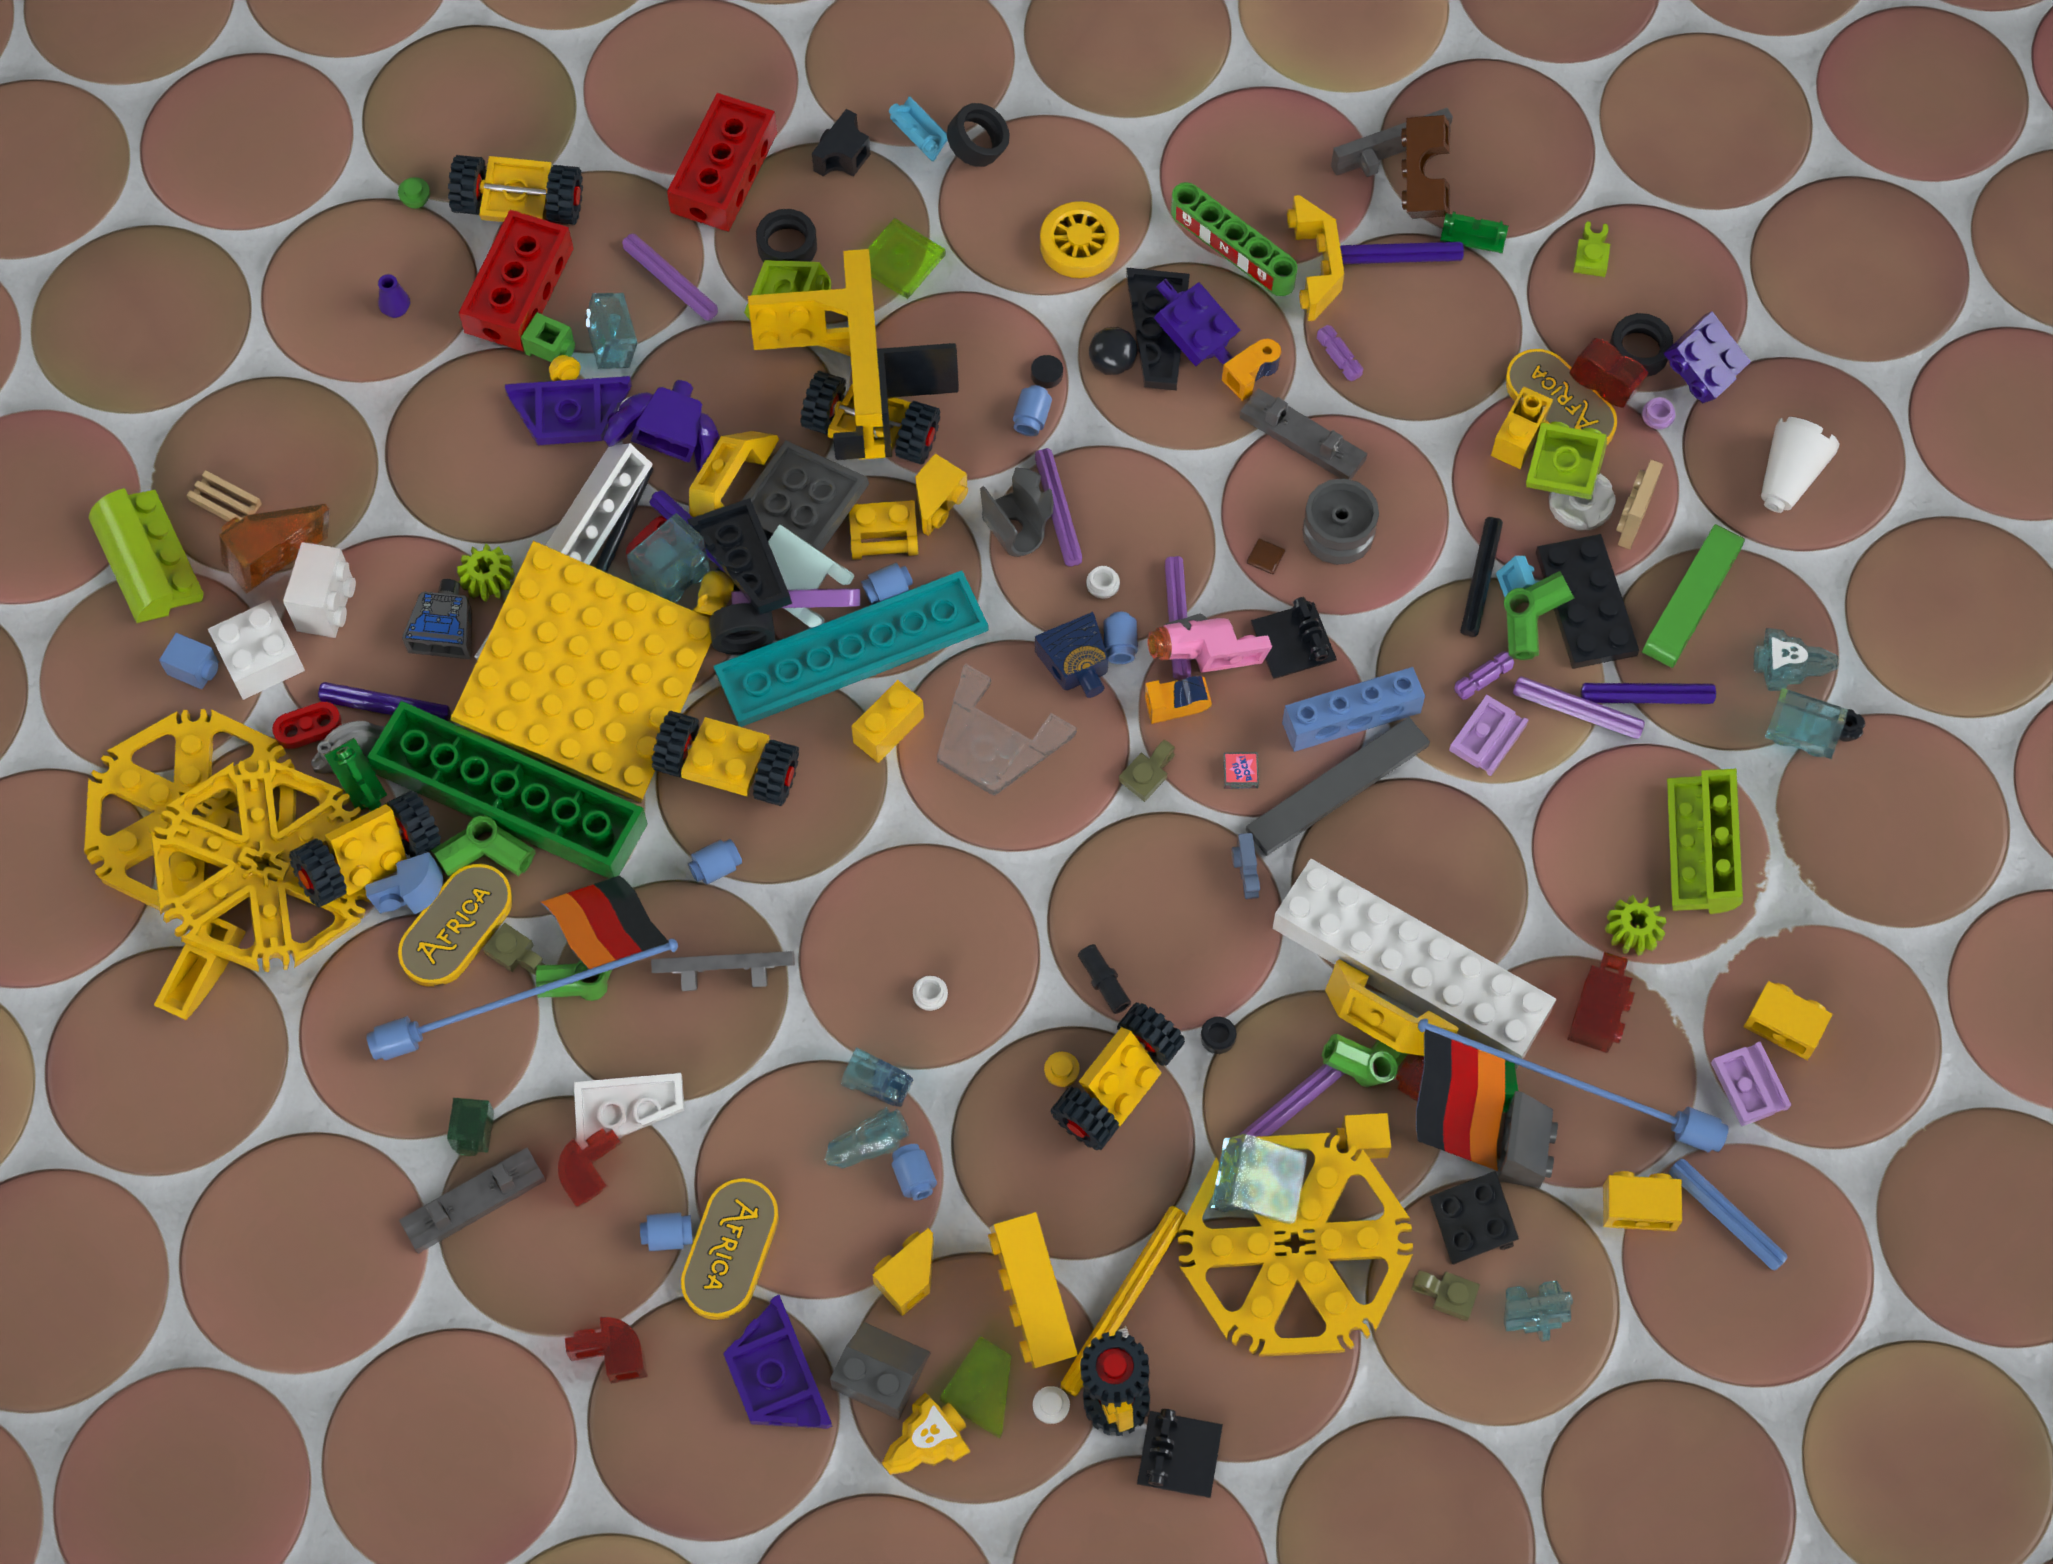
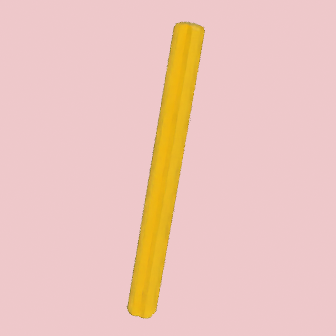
M1171 1206L1165 1213L1061 1381L1060 1388L1072 1396L1079 1394L1083 1387L1080 1362L1081 1358H1083L1084 1349L1086 1346H1091V1340L1095 1337L1099 1340L1102 1338V1334L1109 1332V1336L1115 1335V1332L1119 1329L1177 1235L1186 1216V1213L1181 1209Z

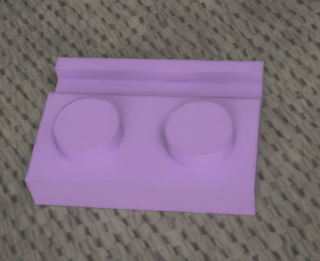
M1486 694L1450 745L1449 751L1476 768L1484 769L1489 776H1492L1527 726L1528 719L1525 717L1523 719L1515 714V711Z
M1757 1042L1755 1045L1747 1048L1743 1047L1712 1060L1711 1064L1741 1126L1790 1108L1791 1103L1761 1042Z

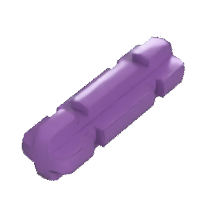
M1330 325L1320 328L1317 332L1318 341L1322 346H1327L1325 350L1339 369H1344L1342 373L1349 381L1360 378L1363 374V367L1358 360H1353L1355 356L1340 337H1336L1337 332Z
M1502 651L1494 657L1495 660L1487 661L1469 673L1468 678L1463 677L1457 681L1454 690L1463 700L1475 694V690L1479 691L1499 678L1500 673L1505 674L1511 670L1515 662L1509 656V653Z

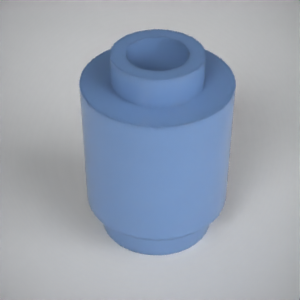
M1031 385L1029 388L1021 390L1013 415L1014 429L1020 434L1037 436L1039 431L1044 428L1052 403V397L1045 388Z
M897 562L868 574V578L861 581L871 605L909 591L908 586L913 584L906 566L900 568Z
M1114 612L1103 621L1104 646L1109 662L1127 664L1134 661L1135 654L1138 652L1137 620L1127 612Z
M720 839L692 853V862L688 863V866L697 882L702 880L708 885L736 871V866L742 864V859L731 839L724 842Z
M908 1144L895 1150L892 1154L894 1160L892 1168L904 1197L922 1200L933 1193L932 1189L937 1185V1180L925 1151L920 1150L918 1144Z
M681 1212L647 1215V1222L640 1223L641 1245L648 1244L649 1251L684 1249L683 1245H691V1215L681 1216Z

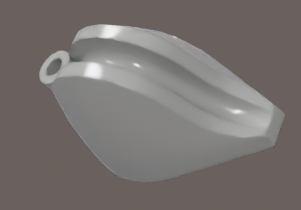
M352 721L333 729L324 741L320 742L317 746L318 753L311 761L314 772L334 773L324 755L352 738H355L368 760L367 756L385 726L373 725L367 721Z

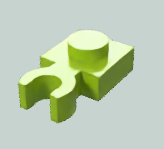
M1587 221L1583 230V239H1579L1577 244L1573 272L1605 277L1611 244L1604 242L1609 228L1607 224H1603L1600 233H1593L1590 229L1591 222Z

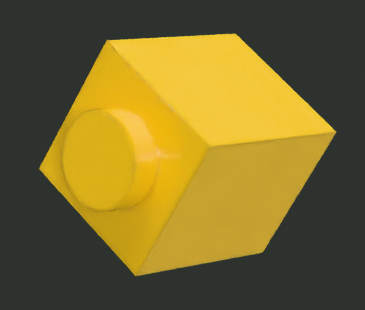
M1388 1113L1344 1116L1342 1128H1336V1135L1340 1136V1142L1337 1145L1338 1149H1344V1153H1347L1354 1143L1357 1145V1154L1352 1160L1358 1159L1362 1148L1369 1159L1388 1158L1391 1150Z

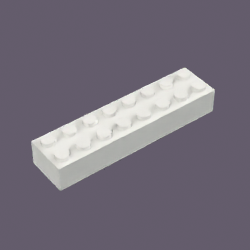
M1313 859L1309 860L1275 913L1272 929L1333 964H1336V961L1339 959L1367 974L1369 976L1367 984L1421 1015L1431 1011L1459 1028L1458 1035L1521 1059L1526 1055L1550 1015L1556 998Z

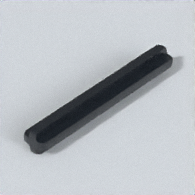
M1487 517L1485 519L1460 630L1466 636L1476 637L1479 633L1503 525L1500 518Z

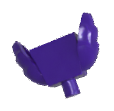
M677 380L672 390L658 387L654 394L644 392L626 399L619 406V411L609 419L608 429L603 439L609 447H612L633 432L631 442L690 463L694 453L696 471L699 473L720 437L713 420L708 414L701 412L702 403L691 398L692 385L686 381Z

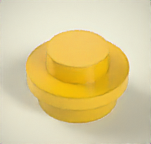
M567 355L556 357L549 366L552 381L576 380L581 370L580 363L574 357Z
M1068 1052L1053 1053L1045 1062V1076L1055 1086H1069L1079 1076V1062L1075 1056Z

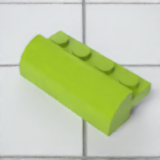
M123 488L107 494L95 503L89 513L90 523L136 623L169 616L170 608L202 601L204 593L156 490L128 495L126 489Z
M1737 769L1701 770V776L1667 778L1673 911L1709 909V914H1716L1739 907L1743 903Z

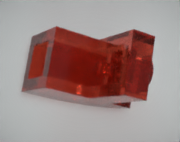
M604 1128L591 1135L585 1140L589 1146L584 1149L573 1138L560 1155L558 1176L561 1185L578 1208L609 1188L593 1163L623 1143L613 1129L606 1133Z
M600 1317L601 1332L596 1333L594 1329H584L574 1332V1337L565 1338L566 1353L571 1361L604 1356L606 1373L611 1384L648 1377L645 1354L635 1331L622 1320L612 1317Z

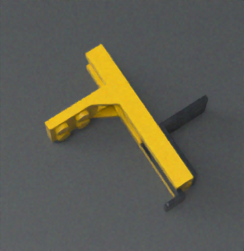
M869 249L843 251L846 288L748 296L754 350L819 345L851 357L856 431L833 434L836 460L892 457L887 398L959 392L957 347L955 343L877 349ZM825 311H833L847 316L849 327L827 329Z

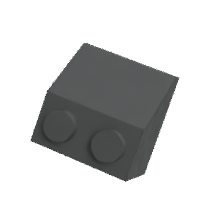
M1515 1091L1505 1115L1498 1178L1500 1182L1540 1188L1545 1177L1551 1178L1554 1157L1548 1156L1549 1143L1555 1144L1558 1123L1552 1122V1108L1519 1091Z
M863 1322L846 1345L830 1378L832 1390L899 1420L931 1353Z

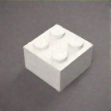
M301 542L283 599V603L296 631L336 638L338 628L343 627L347 615L345 606L348 597L351 598L354 594L356 581L351 575L349 563L346 562L340 548Z
M270 600L208 628L243 700L305 671Z

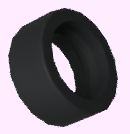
M970 103L962 107L951 120L946 136L950 148L964 163L974 167H985L993 163L1009 145L1010 133L1007 123L995 109L982 103ZM964 122H973L984 128L991 138L992 148H983L976 145L967 135Z
M778 209L768 213L757 227V249L763 263L765 260L807 262L813 260L817 251L816 229L811 219L803 212L794 209ZM794 229L804 234L805 243L794 251L780 252L768 245V238L779 230Z
M1635 313L1625 316L1617 323L1609 343V356L1613 365L1629 376L1646 378L1656 375L1667 364L1668 359L1664 352L1673 345V335L1666 323L1651 314ZM1643 333L1652 337L1658 343L1660 350L1656 356L1639 358L1624 349L1622 340L1626 335Z
M738 603L722 607L709 618L712 646L718 652L743 655L772 644L775 640L772 611L760 615L751 603Z

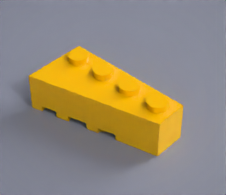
M1034 1212L992 1225L990 1227L991 1234H988V1239L993 1255L999 1256L1002 1269L998 1270L1002 1288L1004 1291L1009 1290L1013 1305H1009L1008 1308L1014 1327L1020 1326L1024 1340L1019 1341V1346L1024 1363L1031 1362L1033 1368H1038L1078 1356L1037 1213Z

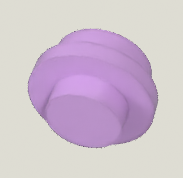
M1661 397L1654 398L1645 404L1642 418L1653 429H1665L1673 423L1675 409L1669 400Z

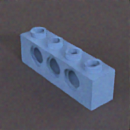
M1410 667L1285 705L1282 724L1295 752L1420 714L1425 694L1414 668Z

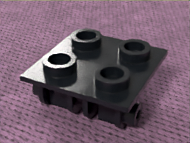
M1305 597L1295 599L1293 601L1294 606L1291 609L1251 620L1256 637L1268 635L1272 648L1265 660L1273 679L1337 661L1315 603L1307 601Z
M1496 1171L1430 1196L1453 1265L1498 1247L1500 1250L1512 1248L1514 1246L1513 1241L1519 1240Z
M1161 1409V1413L1149 1411L1137 1485L1211 1498L1223 1424L1176 1416V1411L1171 1409Z

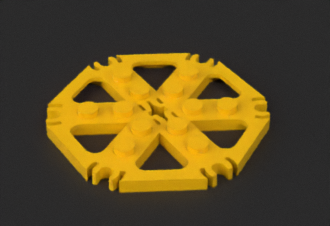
M201 709L200 718L194 722L190 721L191 716L188 710H183L181 716L178 711L107 750L109 756L103 755L101 760L109 767V770L105 773H99L95 770L91 772L98 783L92 782L88 778L84 853L87 855L88 861L91 865L96 864L98 861H104V864L95 870L97 876L104 884L159 911L157 890L128 877L126 870L153 855L152 835L155 836V826L163 829L171 826L169 822L161 819V813L163 810H166V805L212 776L213 736L218 732H226L253 745V754L243 760L245 769L252 773L258 770V759L264 761L265 772L269 773L268 759L277 762L280 757L286 754L283 746L279 745L277 740L212 709L211 719L206 710ZM164 735L175 737L174 783L132 762L134 752ZM291 759L279 763L296 770ZM238 764L233 766L235 774L238 775ZM285 785L278 786L280 789L279 819L277 821L278 832L296 821V789ZM223 790L197 806L196 808L201 816L192 814L194 817L241 835L239 814L232 811V809L238 806L237 797L232 791ZM109 794L118 796L151 812V814L114 835L106 836L101 833L102 801ZM182 852L174 853L170 857V875L174 893L182 896L207 880L208 862ZM263 858L261 862L255 860L258 864L257 869L263 871L266 867H269L266 864L269 863L270 859Z
M258 759V770L253 773L245 769L244 761H239L238 775L234 772L233 762L166 805V810H163L161 813V819L171 824L169 828L154 827L155 836L152 835V848L160 915L166 911L163 916L165 923L176 918L183 922L175 928L174 933L176 937H181V942L259 972L258 958H262V968L265 972H269V961L273 958L280 959L283 963V970H288L290 954L293 957L295 968L361 923V918H364L366 909L357 906L356 901L365 900L371 903L366 897L365 888L350 896L345 894L321 907L334 915L335 920L332 925L305 943L295 942L291 937L286 894L308 903H313L310 901V897L305 895L304 888L300 887L299 879L293 873L294 868L291 866V859L289 858L290 851L314 839L321 840L323 845H327L325 834L359 818L361 809L357 807L353 811H345L342 807L349 803L350 796L349 794H343L344 789L268 759L269 773L265 772V763L262 759ZM285 785L311 795L318 800L319 806L278 832L273 789L275 787ZM223 790L232 791L237 797L241 835L194 817L192 815L193 810ZM182 852L223 868L182 896L175 894L172 890L169 858L174 853ZM263 858L270 859L269 865L272 868L266 867L263 871L257 869L258 864L255 860L261 862ZM249 897L254 933V944L250 948L240 949L208 935L206 927L210 922Z
M1330 1133L1246 1137V1141L1252 1146V1152H1248V1147L1244 1142L1238 1141L1237 1146L1242 1152L1241 1157L1231 1159L1225 1150L1221 1152L1222 1160L1228 1166L1227 1168H1224L1218 1162L1217 1157L1215 1158L1178 1230L1179 1234L1184 1232L1193 1233V1237L1189 1235L1178 1237V1244H1189L1193 1248L1191 1254L1179 1256V1263L1188 1265L1195 1262L1194 1266L1180 1267L1181 1271L1226 1340L1234 1327L1237 1330L1232 1336V1344L1237 1346L1240 1338L1245 1335L1253 1339L1249 1349L1251 1354L1258 1351L1260 1341L1265 1343L1259 1357L1343 1353L1345 1349L1340 1345L1337 1339L1339 1337H1343L1346 1347L1349 1349L1354 1348V1343L1349 1337L1350 1333L1353 1330H1360L1364 1337L1368 1339L1370 1337V1330L1363 1323L1365 1320L1373 1326L1376 1332L1413 1257V1254L1407 1256L1397 1254L1398 1251L1402 1253L1413 1251V1243L1404 1244L1398 1240L1400 1233L1412 1232V1225L1408 1223L1396 1225V1222L1410 1221V1217L1363 1148L1361 1155L1356 1161L1352 1160L1357 1154L1356 1144L1353 1143L1347 1153H1340L1337 1150V1145L1340 1142V1136L1338 1135L1332 1138L1330 1148L1325 1147L1326 1141L1331 1136ZM1309 1150L1315 1156V1163L1293 1206L1265 1166V1157L1270 1152ZM1354 1175L1365 1178L1384 1207L1383 1215L1377 1220L1327 1223L1349 1178ZM1228 1182L1234 1185L1260 1226L1211 1229L1204 1225L1203 1215L1217 1187L1222 1183ZM1307 1230H1314L1312 1233H1304ZM1274 1232H1285V1234L1274 1235ZM1294 1234L1298 1235L1300 1241L1310 1243L1300 1246L1299 1253H1292L1291 1247L1275 1245L1289 1242L1291 1235ZM1384 1259L1388 1264V1272L1374 1300L1369 1304L1363 1305L1354 1299L1330 1261ZM1263 1265L1243 1306L1234 1312L1228 1311L1223 1307L1206 1281V1273L1210 1268ZM1297 1281L1326 1323L1325 1332L1318 1337L1281 1338L1275 1332L1274 1327Z

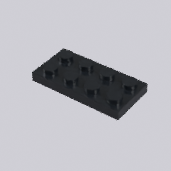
M1597 534L1537 546L1536 556L1543 578L1545 579L1561 571L1574 599L1554 608L1572 669L1637 656L1639 647L1602 535Z

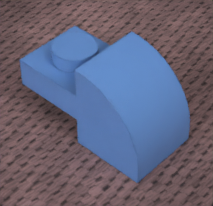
M427 852L397 862V875L365 886L366 897L380 914L387 911H395L405 905L416 914L431 905L439 895L443 884V873L434 858Z

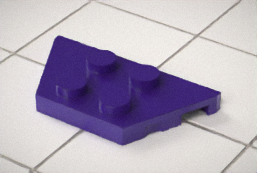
M630 376L505 384V391L537 445L603 441L605 432L608 429L609 419L618 411L620 404L625 400L632 385Z
M776 1295L770 1300V1305L757 1319L754 1318L745 1328L744 1334L738 1340H735L723 1353L750 1423L755 1425L823 1429L833 1427L780 1295Z

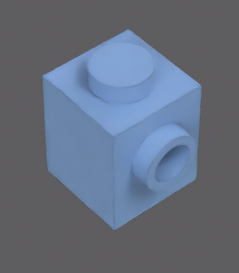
M175 633L159 659L167 675L199 689H203L207 681L214 678L219 663L211 647L179 633Z

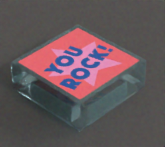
M1258 752L1223 753L1224 789L1259 787Z

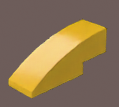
M216 918L206 927L210 937L235 947L239 946L246 933L241 928L220 918ZM185 943L154 1006L187 1020L211 991L230 961Z

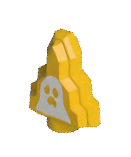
M925 1392L912 1404L913 1413L903 1422L902 1436L890 1445L882 1465L889 1475L909 1472L921 1463L935 1466L945 1459L953 1462L970 1453L968 1445L960 1434V1431L966 1428L965 1422L949 1402L941 1408Z

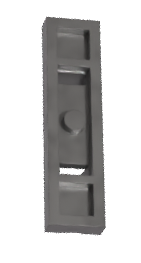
M1448 107L1425 115H1445L1450 125L1453 120ZM1406 122L1333 148L1331 167L1335 175L1337 176L1360 167L1367 177L1377 174L1378 165H1380L1379 160L1406 151V147L1402 146L1401 131L1402 128H1406Z
M1259 388L1240 411L1239 418L1340 479L1351 480L1366 461L1367 453L1344 440L1342 435L1334 430L1329 431L1289 407L1288 403L1279 397L1274 398ZM1280 415H1281V416H1283L1284 418H1283L1282 421L1278 424V420H1279V417H1280Z
M794 951L651 959L652 973H681L682 991L697 990V971L735 968L747 970L751 968L752 987H766L767 968L795 965Z
M525 1148L401 1218L399 1221L416 1252L419 1254L546 1180L529 1149Z

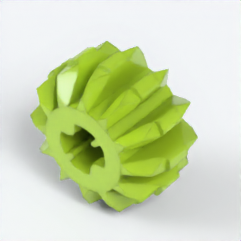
M486 543L481 551L472 546L471 556L462 555V565L457 567V574L460 578L461 588L464 591L468 590L470 597L475 599L481 595L482 600L487 602L492 594L500 599L501 589L510 591V580L515 579V572L512 568L513 563L511 557L504 555L503 550L499 546L492 551Z
M1634 895L1629 896L1627 903L1620 899L1614 906L1615 910L1608 912L1606 918L1610 923L1605 928L1606 933L1614 935L1611 940L1612 946L1620 943L1624 945L1622 948L1624 954L1628 953L1630 948H1634L1638 956L1643 954L1645 948L1652 952L1657 947V941H1662L1665 936L1662 928L1666 924V918L1657 916L1661 910L1660 905L1651 908L1648 906V897L1644 898L1641 903L1637 902Z

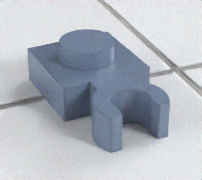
M1252 833L1238 834L1237 847H1232L1231 849L1233 867H1240L1245 899L1259 898L1260 883L1257 874Z

